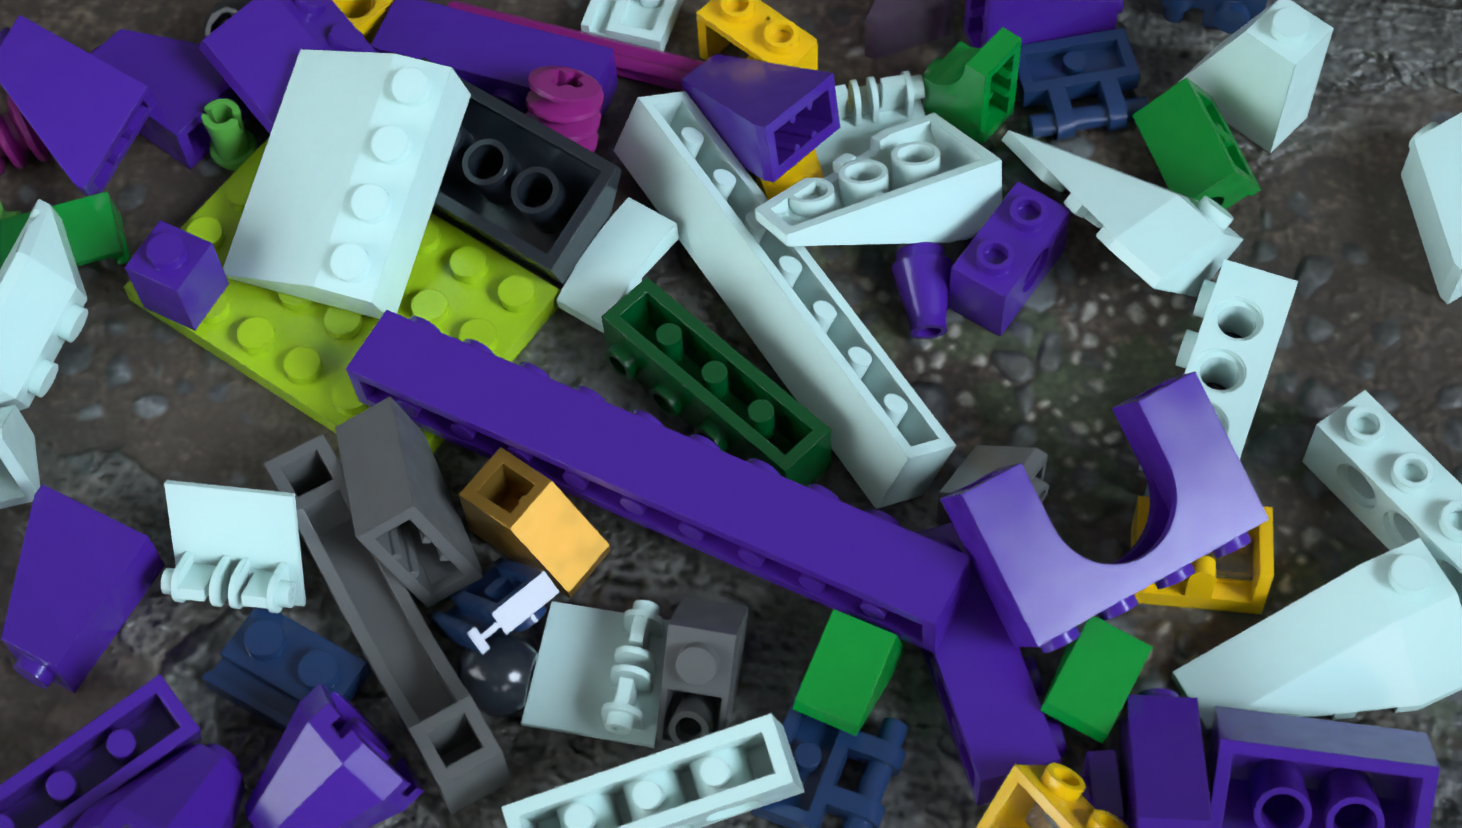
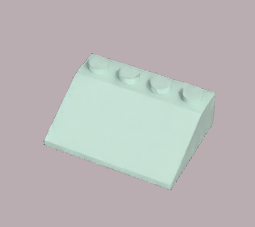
M301 49L223 267L226 277L378 319L382 317L386 309L397 314L471 96L453 68L394 53Z

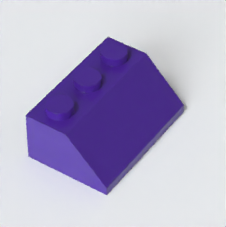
M252 0L204 38L199 47L201 52L269 134H271L301 49L377 53L366 41L362 33L355 28L332 0Z
M1215 706L1206 763L1213 828H1429L1440 765L1427 733Z

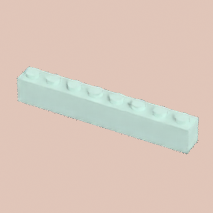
M686 91L638 97L614 148L616 155L657 211L677 223L679 241L794 398L831 429L832 450L873 506L878 509L924 495L956 447V444L804 246H786L756 220L755 208L767 202L768 198Z

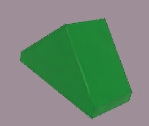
M833 609L795 698L793 710L857 736L902 661L906 649L896 634Z
M1093 616L1077 625L1081 635L1066 645L1040 711L1103 744L1153 647Z

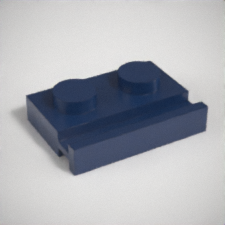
M500 557L482 571L483 578L457 591L450 597L455 604L454 607L445 614L433 610L427 617L442 637L483 655L490 649L485 639L495 631L505 635L511 631L518 633L528 629L543 617L546 612L544 604L559 593L545 571Z
M255 607L220 653L222 659L212 672L207 670L202 679L208 689L284 732L300 701L319 683L327 686L330 694L335 691L351 702L371 674V670L363 659L285 615L271 613L266 608Z

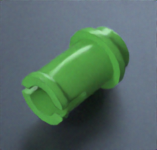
M217 99L205 106L204 110L207 114H202L201 116L212 140L209 150L212 159L219 166L228 170H237L257 150V143L254 135L244 127L239 106L229 99Z

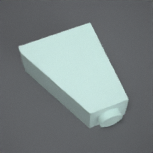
M1277 0L1217 45L1180 81L1187 77L1210 94L1228 125L1271 153L1307 118L1334 28L1291 0Z
M1462 112L1440 125L1437 122H1431L1421 128L1409 142L1410 151L1401 172L1439 296L1446 304L1462 296Z

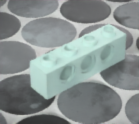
M1224 259L1217 281L1212 282L1204 279L1193 315L1204 319L1199 333L1186 330L1175 365L1185 368L1184 374L1196 372L1240 460L1298 281ZM1224 332L1235 333L1242 338H1232L1224 334ZM1205 383H1216L1223 386L1226 390H1215L1208 387ZM1147 484L1144 496L1149 497V489Z
M1364 390L1316 424L1302 462L1390 551L1417 538H1421L1458 593L1462 608V484Z
M770 713L502 806V811L507 828H702L805 791L784 727Z

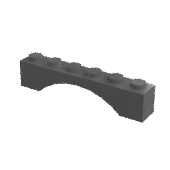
M324 434L265 462L264 465L276 491L295 493L299 535L451 815L512 782L500 746L471 695L460 681L433 637L405 585L356 538L343 468Z

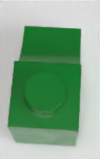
M1002 27L982 48L969 47L960 41L944 58L941 56L935 58L929 64L922 77L925 91L922 106L925 115L936 113L982 146L1014 113L1022 38Z

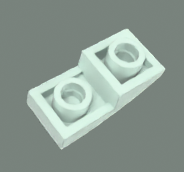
M628 197L602 227L574 267L557 298L558 308L604 333L601 316L642 282L643 276L679 239L677 223Z

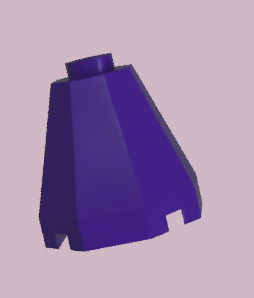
M319 683L300 701L244 808L247 818L251 822L248 828H369L404 811L424 792V789L415 771L403 757L393 766L389 763L388 760L392 756L387 748L391 743L382 732L341 694L335 691L330 694L328 687Z
M200 743L186 745L87 808L72 828H234L245 792L243 774L239 771L240 763L231 752L220 745L209 743L206 746Z

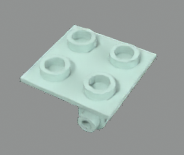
M907 70L902 71L901 75L881 78L879 84H876L874 77L871 76L866 78V86L859 87L856 79L849 80V89L846 88V84L835 86L841 128L815 148L824 177L833 172V160L841 155L849 153L858 157L869 150L870 138L880 131L925 116L921 98L925 97L921 74L911 76Z
M166 480L164 486L176 567L166 568L162 574L161 591L163 594L171 595L173 601L180 603L186 600L204 602L207 596H209L211 605L216 607H222L228 599L230 607L234 609L248 606L266 608L271 613H279L283 607L305 606L306 596L295 493Z
M636 600L633 603L632 609L622 613L552 601L521 725L654 748L667 629L670 621L662 619L658 615L660 607L648 600Z

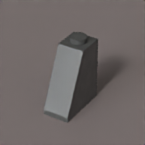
M388 397L336 426L335 430L356 538L427 608L483 578L481 566L424 432L391 397Z

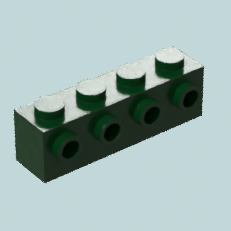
M646 277L601 316L607 349L605 357L609 365L623 379L630 381L632 378H635L648 389L654 404L668 417L674 419L679 416L694 429L695 434L710 439L721 451L744 461L750 458L761 460L772 466L780 476L803 486L813 484L831 467V429L649 278Z

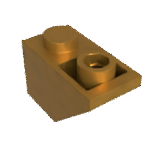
M502 447L497 450L459 493L468 528L471 532L515 562L545 571L558 591L568 598L575 594L611 551L607 541L552 480Z

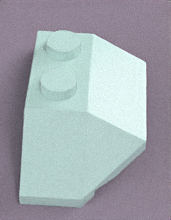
M40 199L37 200L30 213V217L0 269V407L16 405L19 411L29 408L35 395L41 398L50 389L58 372V364L54 363L56 356L65 340L71 343L77 338L88 315V309L84 308L88 298L62 218L50 204Z

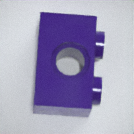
M1017 181L951 267L948 308L1001 337L1064 252L1071 210Z

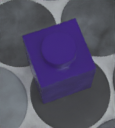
M161 220L124 267L144 308L194 331L229 285L211 242Z

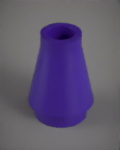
M919 242L900 248L896 252V262L891 267V272L909 321L910 335L917 339H932L947 333L946 316L952 260L945 256L944 247L937 243Z

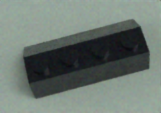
M424 57L421 59L423 61L431 62L430 60ZM460 78L471 96L432 211L563 288L590 243L610 219L621 169L610 161Z

